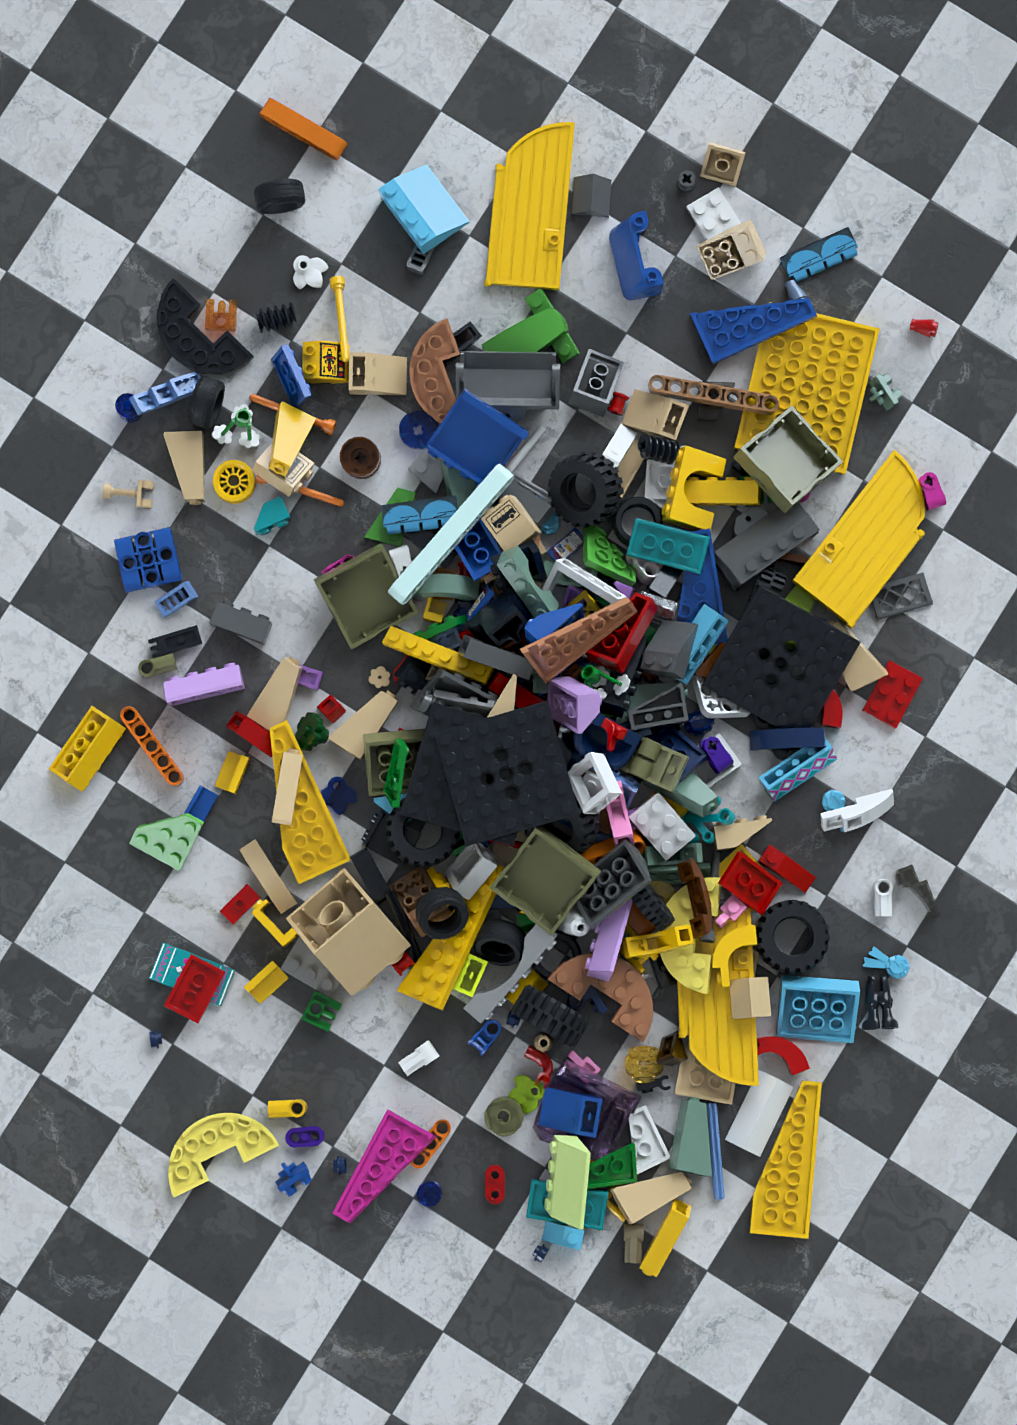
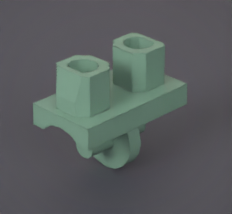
M878 374L868 382L871 386L870 391L873 394L869 400L871 402L877 400L879 405H883L886 411L895 406L903 396L899 389L891 391L888 385L892 383V378L889 374L882 376Z

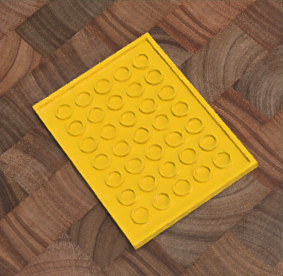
M817 314L816 318L760 343L748 391L773 395L778 399L779 406L772 415L743 411L734 449L739 450L758 433L766 430L790 406H793L811 426L815 434L825 441L843 461L833 473L845 475L880 328ZM753 398L746 399L748 405L753 406L756 404ZM765 402V407L767 409H773L775 407L773 402Z

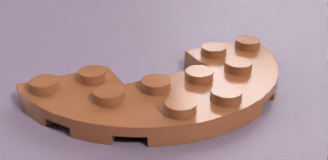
M448 318L437 322L422 335L412 353L409 369L410 383L416 400L422 409L439 423L442 422L456 401V396L450 384L443 360L460 355Z
M592 952L577 955L566 962L564 961L547 978L549 981L578 1000L582 999L589 986L592 985L621 1004L610 1021L644 1042L652 1023L653 1003L647 983L631 964L617 957L609 982L586 976L588 969H585L587 958L592 957Z

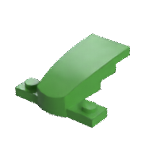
M541 288L525 298L534 314L533 316L520 321L481 344L484 351L543 352L552 345L562 363H566L580 354L568 333L569 330L565 318L559 311L553 308Z

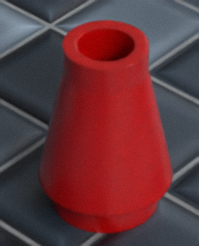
M912 319L909 330L929 338L931 336L936 337L939 322H935L934 319Z

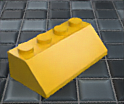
M91 706L48 769L83 792L95 773L100 769L106 757L111 753L117 741L122 737L126 728Z

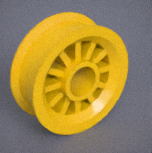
M225 461L214 472L213 487L217 495L225 502L231 504L242 503L249 499L255 490L256 482L253 471L242 461ZM232 478L239 479V483L236 486H231L229 481Z

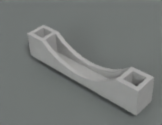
M536 924L524 938L522 959L514 974L497 986L479 990L463 1009L479 1023H482L484 1019L489 1021L495 1014L493 1009L497 1005L501 1007L508 999L505 995L509 991L513 993L520 985L517 981L521 977L525 979L532 971L530 969L533 963L537 965L544 958V955H542L544 950L550 951L557 943L554 940L557 934L554 932L551 936Z

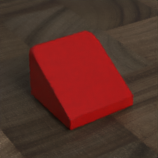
M331 694L317 706L332 724L346 712L343 706Z

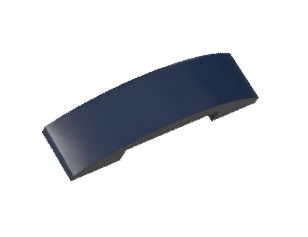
M787 728L750 731L751 751L825 747V728Z

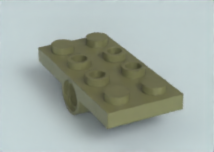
M642 737L629 762L619 770L674 793L689 757L662 746L649 738Z

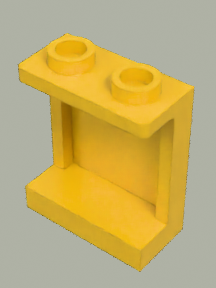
M260 899L252 907L254 910L251 913L283 947H287L298 936V933L294 928H291L284 935L263 912L271 903L266 899L264 901Z

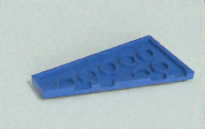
M809 298L789 300L782 303H766V305L726 308V310L719 311L710 310L703 313H690L713 365L817 317Z
M710 528L691 531L710 537L701 574L684 570L676 618L678 622L692 623L704 604L724 616ZM726 626L714 644L727 642Z

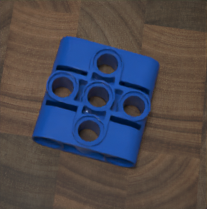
M170 527L149 532H139L136 535L114 539L126 593L150 587L156 588L159 585L182 580ZM152 534H154L156 548L154 546ZM143 537L149 538V542L145 546L139 544L140 539ZM132 539H134V541H135V546H136V551H137V552H135V548H134V544H133V540H132ZM165 551L172 553L171 558L168 560L162 559V554ZM150 555L153 557V561L150 564H144L143 560L146 556ZM127 560H134L132 568H125ZM160 567L162 569L164 581H162ZM140 572L142 573L144 585L142 584ZM150 574L157 575V580L153 583L148 582L147 578Z

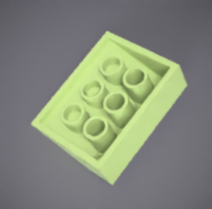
M554 1135L553 1141L550 1143L552 1158L548 1162L550 1179H547L546 1182L548 1198L545 1199L544 1207L552 1218L583 1230L591 1153L577 1136Z

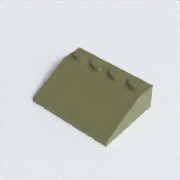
M425 729L363 734L369 796L385 795L383 789L395 738L403 739L409 748L401 793H407Z

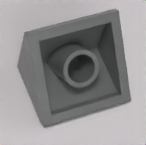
M594 173L574 177L571 215L609 218L612 180Z

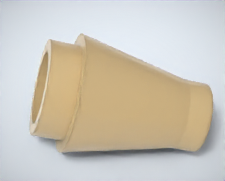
M541 1033L535 1037L534 1047L536 1050L542 1053L551 1050L553 1040L550 1035ZM542 1039L547 1040L545 1047L540 1045Z

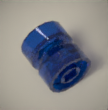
M125 393L117 398L115 403L116 411L124 421L129 423L139 420L142 414L137 415L130 401L133 394Z
M426 1180L418 1187L417 1199L422 1205L432 1207L441 1200L442 1188L436 1181Z

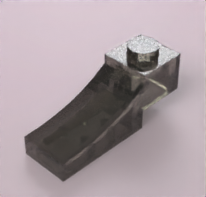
M912 864L896 870L897 874L894 876L898 886L901 885L902 888L907 887L923 903L931 919L941 916L927 879L919 882Z

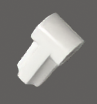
M881 878L873 884L875 916H892L893 886L888 879ZM881 882L887 884V890L884 893H881L878 889V885Z
M428 1040L398 1063L405 1074L409 1076L423 1065L426 1066L438 1058L439 1054Z

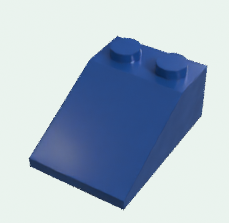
M481 518L455 547L474 581L492 572L490 566L493 565L491 557L502 553Z
M578 603L538 615L535 619H530L524 628L526 644L529 645L584 618L583 605Z

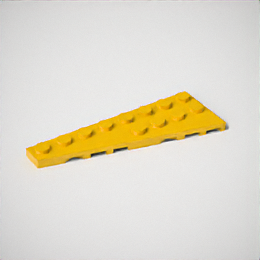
M498 865L470 900L463 897L469 911L468 922L459 934L447 939H433L398 987V992L443 1011L496 896V893L490 889V886L505 867Z

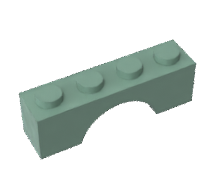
M517 545L502 552L497 566L533 617L536 618L538 615L557 610L559 603L550 590H541L533 581L529 572L528 559Z

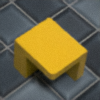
M429 597L423 614V620L431 623L437 622L438 625L442 624L447 603Z

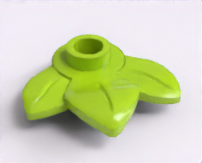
M527 1075L516 1076L514 1081L517 1087L510 1091L508 1097L514 1098L519 1104H522L524 1114L531 1113L538 1107L539 1100L544 1096V1085L539 1081L536 1086V1081H533ZM532 1088H537L538 1094H534Z

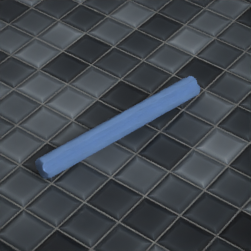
M707 1103L713 1194L715 1200H722L725 1196L717 1104Z

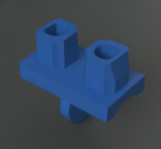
M304 1161L298 1166L294 1162L289 1166L283 1162L281 1164L283 1170L278 1173L280 1178L275 1183L280 1192L283 1191L290 1197L297 1191L293 1185L296 1181L300 1180L303 1186H305L312 1179Z

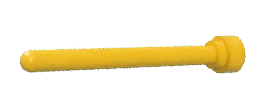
M334 276L330 278V288L335 292L341 358L343 362H348L349 352L342 295L345 287V278Z

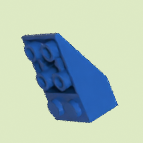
M547 1087L544 1090L539 1125L576 1135L596 1138L603 1097Z

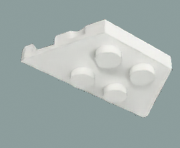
M647 460L644 497L653 501L662 510L664 504H666V490L670 486V472L674 468L675 461L669 465L660 461Z

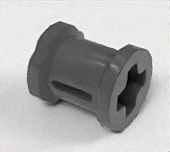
M685 170L680 173L677 183L681 191L688 192L693 189L695 183L693 172ZM683 179H685V180H688V179H689V180H690V183H688V182L683 183Z

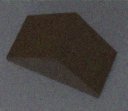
M679 1031L662 1038L656 1061L658 1065L673 1066L688 1059L682 1038H679L678 1035Z

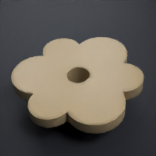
M379 666L377 669L371 670L369 682L375 684L376 688L388 686L390 683L388 679L390 673L383 666Z

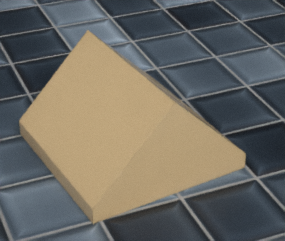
M709 142L700 177L736 186L746 152Z
M768 977L730 980L732 1019L771 1016Z

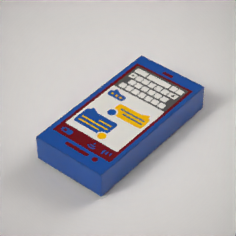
M574 527L551 547L547 554L554 561L561 558L569 559L583 546V535Z
M488 584L467 612V621L490 602L495 595L493 587Z

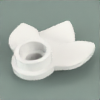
M304 255L298 256L293 263L295 270L293 276L294 284L298 289H302L306 284L314 288H321L323 282L321 273L328 269V265L317 257L310 259ZM302 261L306 263V268L304 269L300 267V262Z

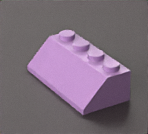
M228 663L223 665L224 668L222 669L212 667L205 669V673L198 674L196 671L187 673V677L180 679L179 676L167 678L168 681L164 682L167 704L175 706L245 689L240 666L235 665V663Z
M569 676L553 678L547 683L548 705L552 719L578 734L583 733L600 713V706L602 704L600 693Z
M629 899L596 926L595 933H598L597 939H593L590 951H593L591 958H587L585 969H588L586 976L607 982L610 981L633 902L632 899Z

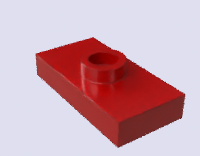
M246 884L220 912L234 925L261 897Z

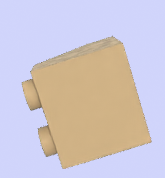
M345 868L286 918L313 954L351 996L359 990L368 988L373 983L377 974L388 965L397 963L403 957L404 951L411 946Z

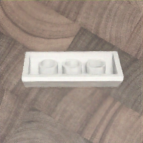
M758 1070L759 1086H750L725 1140L760 1157L793 1090V1086Z

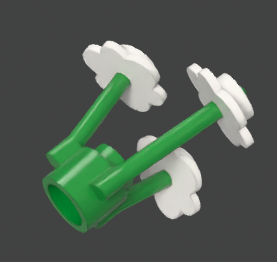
M246 404L234 407L231 422L227 426H215L212 437L218 440L219 444H229L232 441V432L229 430L236 424L238 427L247 428V433H241L240 445H245V448L250 449L251 447H258L260 435L251 430V416L253 412L249 410Z
M587 665L581 671V676L585 679L584 685L593 689V687L597 688L600 685L604 686L606 680L615 683L613 689L617 696L621 695L622 692H626L630 684V679L626 674L614 679L610 677V673L605 671L603 666L598 668ZM603 688L594 689L600 693L602 700L606 698L607 694Z

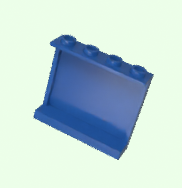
M464 388L427 442L426 449H428L427 453L434 458L440 457L444 460L443 463L451 469L455 467L460 471L459 474L466 479L472 478L476 481L474 484L479 486L495 466L501 464L504 467L521 441L525 440L529 433L528 430Z

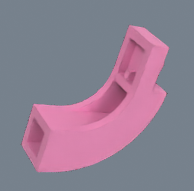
M621 780L617 781L622 794L606 806L615 847L625 839L631 844H635Z

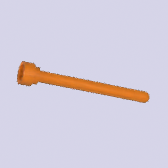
M255 394L249 396L252 402L276 411L279 409V403ZM316 418L313 425L321 427L324 433L332 435L337 421Z
M258 475L256 476V483L267 484V481ZM304 486L298 492L339 507L344 505L342 499Z

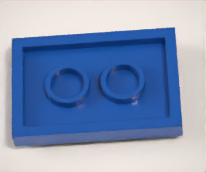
M286 344L279 348L271 358V361L291 405L299 409L310 398L311 389L303 378L301 367L297 365L294 351Z

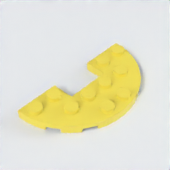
M704 878L710 896L712 916L718 917L721 886L718 882L721 878ZM685 885L666 904L673 914L675 921L664 930L675 926L690 925L689 920L694 918L688 888ZM694 939L695 944L660 953L664 965L679 983L691 990L709 994L713 955L695 953L696 939Z
M218 1113L202 1118L182 1133L171 1152L168 1179L172 1195L175 1198L209 1181L201 1162L233 1146L237 1147L245 1163L280 1145L274 1135L263 1124L246 1115Z

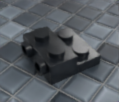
M408 655L394 673V676L398 678V684L405 689L409 687L412 690L411 694L415 696L418 689L423 690L429 682L425 678L432 664Z

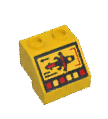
M303 342L302 371L305 381L311 384L349 383V361H342L340 342Z

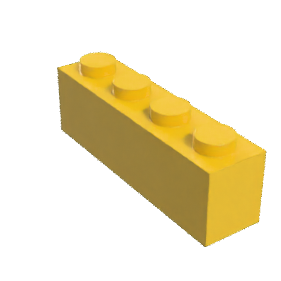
M688 477L684 484L685 496L693 506H760L761 487L752 477H745L744 480H737L736 477H726L725 480H718L717 477H707V480H699L698 477Z

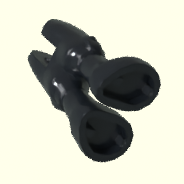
M869 975L867 978V998L865 1002L868 1008V1019L862 1023V1030L880 1029L879 1006L882 1009L881 1029L899 1028L898 1022L893 1018L891 1012L893 999L887 975H881V990H875L874 975Z

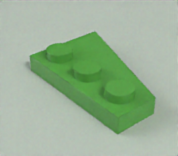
M397 488L387 504L414 501L416 492ZM381 511L364 539L401 547L404 536L401 533L388 535L387 528L383 527Z

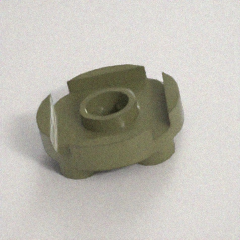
M498 1097L488 1105L484 1119L486 1126L496 1135L510 1136L522 1126L524 1112L516 1099ZM502 1111L509 1114L506 1122L499 1118Z

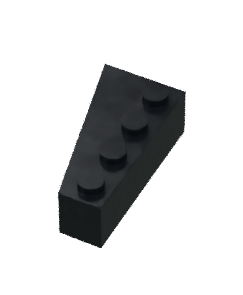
M643 635L623 674L611 670L610 677L617 679V677L626 674L630 679V684L626 692H622L621 695L617 696L613 689L615 683L607 680L604 688L607 696L602 700L600 712L619 718L623 717L625 711L628 712L631 703L630 697L635 696L636 683L642 679L643 671L640 667L645 649L647 648V636Z

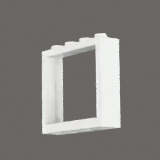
M566 558L555 561L542 589L543 591L550 590L552 593L562 572L611 604L626 598L625 595Z

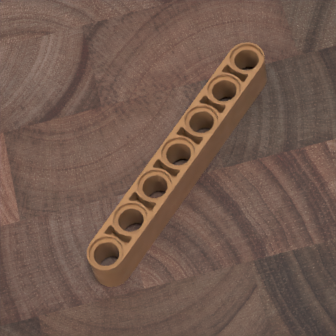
M654 375L648 383L649 392L652 394L757 414L772 415L779 406L778 399L770 394L664 375ZM654 381H659L662 384V387L659 389H655L652 386V383ZM677 384L681 390L673 392L670 387ZM697 388L700 393L694 396L690 394L689 390ZM715 391L718 394V398L711 399L708 393ZM733 394L736 396L737 401L729 402L727 396ZM753 398L756 404L750 406L746 403V399ZM771 401L774 403L775 407L773 409H767L765 407V402Z

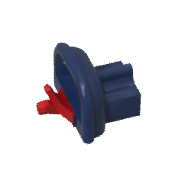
M599 713L583 733L578 734L574 732L573 746L577 754L583 759L590 752L604 754L611 770L614 771L619 770L629 762L642 736Z

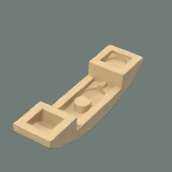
M256 839L239 849L281 914L297 904Z

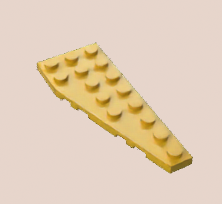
M288 720L270 727L276 793L283 752H288V748L300 750L299 754H303ZM304 755L302 757L291 825L280 824L282 849L298 884L351 861Z
M802 1080L753 1192L750 1233L809 1238L822 1082Z

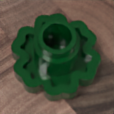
M307 712L305 717H301L300 722L297 724L298 731L295 733V738L301 750L311 751L318 744L327 742L329 730L323 726V719H320L319 714Z

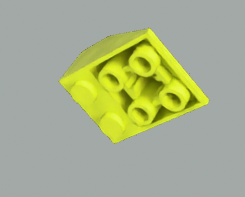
M469 953L453 989L473 998L488 962Z

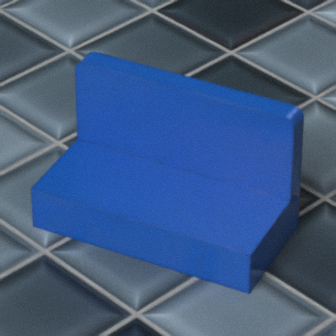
M200 785L184 814L189 813L204 822L219 795Z

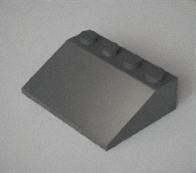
M626 839L594 864L601 872L584 895L576 902L578 909L591 930L652 882L646 862L638 848Z

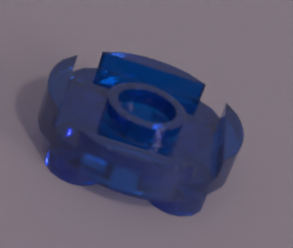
M423 411L406 414L399 424V435L402 442L412 449H425L427 442L436 430L434 419ZM421 426L423 433L415 435L413 427Z

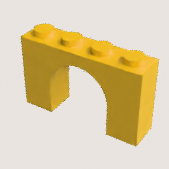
M686 445L681 447L677 452L674 468L670 472L671 482L666 490L667 499L666 504L662 508V521L691 531L709 528L711 531L714 513L693 506L685 496L684 484L690 474H697L706 478H722L726 459Z

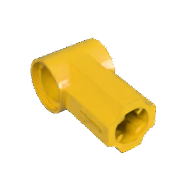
M302 1099L268 1101L269 1118L301 1117L308 1109L307 1103ZM295 1103L302 1105L301 1113H296L293 1110Z

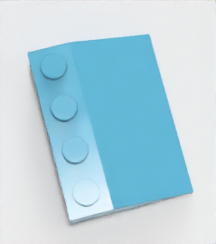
M427 164L393 178L378 189L381 199L422 254H425L470 223Z
M781 975L776 1037L854 1043L860 997L859 981Z

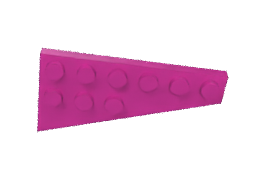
M387 1109L333 1214L351 1223L437 1136Z

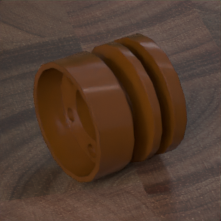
M353 437L342 445L340 463L351 477L367 479L379 470L381 454L378 447L370 439ZM360 454H362L363 457H366V459L363 460L362 464H360L359 461H356V459L359 458Z

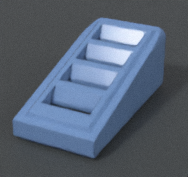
M185 581L154 603L163 617L166 618L198 598V595L191 583ZM184 588L188 593L189 597H187L185 592L183 591ZM176 593H179V594H180V596H181L182 599H183L182 602L180 601V599L178 598V596L176 595ZM172 596L173 600L177 604L176 606L173 605L169 597ZM163 601H166V603L170 607V610H167V608L163 604Z

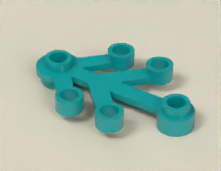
M718 796V806H719V805L721 804V798ZM723 808L718 814H708L703 818L695 813L689 815L692 812L689 810L682 817L685 823H693L701 833L702 839L709 844L715 841V834L709 831L703 823L721 822L724 825H730L735 820L734 813L728 808ZM695 833L696 836L689 843H697L699 835Z

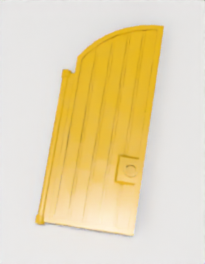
M575 122L553 123L531 131L519 139L507 152L506 166L502 164L495 165L496 175L484 286L498 285L560 291Z
M892 451L792 580L799 588L845 622L849 629H853L864 611L917 542L925 535L923 530L916 529L925 517L922 489L914 471L897 451Z
M747 908L735 922L729 919L722 928L715 924V920L718 917L714 916L713 930L716 934L715 942L706 943L700 941V937L697 938L695 953L714 955L718 943L727 933L736 928L751 925V908ZM718 910L719 917L721 914H723L721 910ZM752 946L741 947L732 953L728 961L729 980L754 978ZM720 969L711 970L709 994L691 990L677 981L679 1038L689 1036L690 1051L704 1067L715 1075L737 1084L759 1086L756 1018L732 1019L730 987L722 988V984H718L717 972H720Z

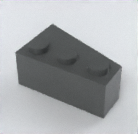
M682 682L629 710L626 713L629 730L635 732L687 723L689 719Z

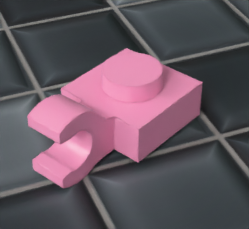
M731 895L720 907L723 914L715 920V924L722 928L729 919L735 922L747 909V906L734 895Z
M573 1050L567 1055L577 1065L573 1070L586 1083H589L601 1070L588 1056L582 1060Z

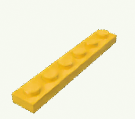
M390 626L382 641L385 646L452 673H457L485 686L494 671L493 667L467 659L456 651L393 626Z

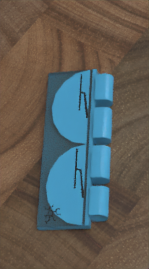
M846 227L780 257V260L789 278L793 277L797 283L808 278L806 270L812 276L825 270L824 262L830 268L842 262L840 255L843 256L845 261L857 256L855 248H858V245L849 227Z
M457 495L381 505L383 527L387 528L388 535L402 533L401 526H404L405 532L420 531V523L423 524V530L439 528V521H441L443 527L458 510Z

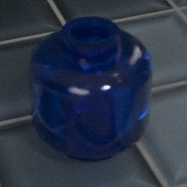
M700 709L689 713V720L685 723L687 731L689 733L692 732L697 737L712 731L713 725H715L714 719L702 715Z

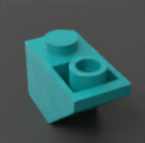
M281 496L263 504L254 527L256 535L261 534L263 536L270 533L271 529L276 526L281 528L289 524L288 521L291 520V517Z

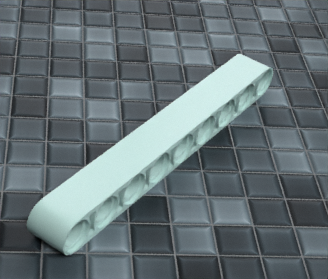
M501 464L495 466L388 590V594L401 605L406 604L484 515L485 511L491 507L511 484L515 476Z

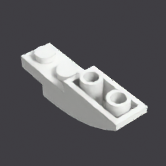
M890 789L855 798V805L820 813L823 831L842 827L844 832L876 820L894 805L893 790Z

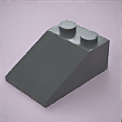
M588 349L568 404L604 417L624 362Z
M663 620L645 649L640 668L653 676L684 680L698 624Z

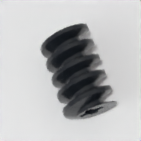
M289 302L288 308L282 304L281 310H279L277 305H274V311L267 307L266 313H264L262 308H260L259 314H256L260 333H263L264 327L269 332L271 325H273L275 330H278L279 324L282 328H285L286 322H288L290 327H293V321L297 323L292 302Z
M643 434L638 439L637 447L643 459L647 458L671 465L676 460L677 452L680 450V443Z

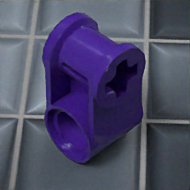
M709 737L700 742L699 748L708 754L707 761L716 774H720L734 763L733 758L718 738ZM709 743L713 744L711 749H708Z

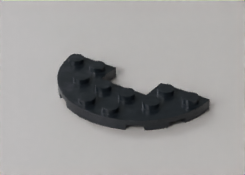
M174 278L168 283L160 297L157 309V326L165 348L176 361L186 368L199 373L224 374L235 371L254 359V356L227 330L213 343L188 319L201 306L200 303Z

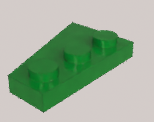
M466 614L455 618L453 615L442 619L444 623L438 625L436 622L427 626V631L422 633V630L413 633V635L429 640L457 625L466 623Z

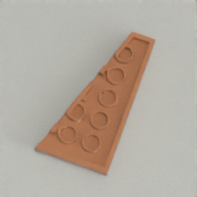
M626 597L521 648L520 651L546 684L637 613V610Z

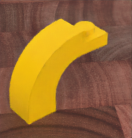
M691 925L675 926L653 934L622 939L625 958L651 956L695 944Z
M755 925L736 928L727 933L718 943L713 955L712 969H720V972H717L718 984H722V988L730 987L728 961L732 953L741 947L757 946Z

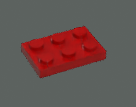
M889 660L885 666L889 675L877 681L862 711L896 729L923 678Z
M740 851L736 853L718 882L720 886L759 915L764 914L783 884Z
M191 954L164 1006L199 1024L226 972Z

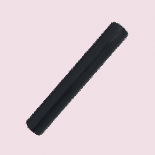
M394 890L385 893L386 899L401 934L411 945L408 950L412 960L417 962L422 955L396 892Z

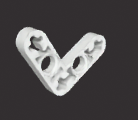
M696 675L692 676L691 679L697 701L703 716L707 718H734L750 715L751 712L725 698H717L715 692L702 686L705 678ZM701 688L707 689L710 695L703 694ZM723 705H729L731 711H726Z

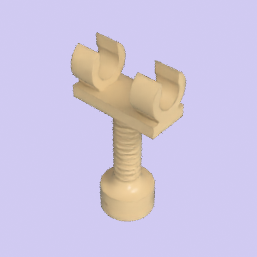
M139 480L138 490L116 489L112 487V484L104 483L102 497L103 499H111L114 495L132 496L137 498V508L151 509L153 501L142 499V489L154 490V481Z

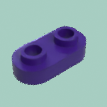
M318 1126L292 1128L286 1133L285 1140L293 1148L317 1146L324 1140V1131ZM313 1132L318 1133V1138L316 1140L312 1139L311 1134ZM293 1134H297L299 1136L298 1141L292 1140Z

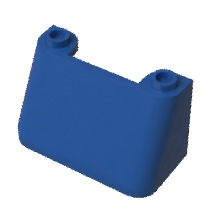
M646 211L631 215L615 226L609 234L622 294L630 301L660 295L664 284L661 272L654 267L644 269L638 242L640 234L646 231L648 226Z

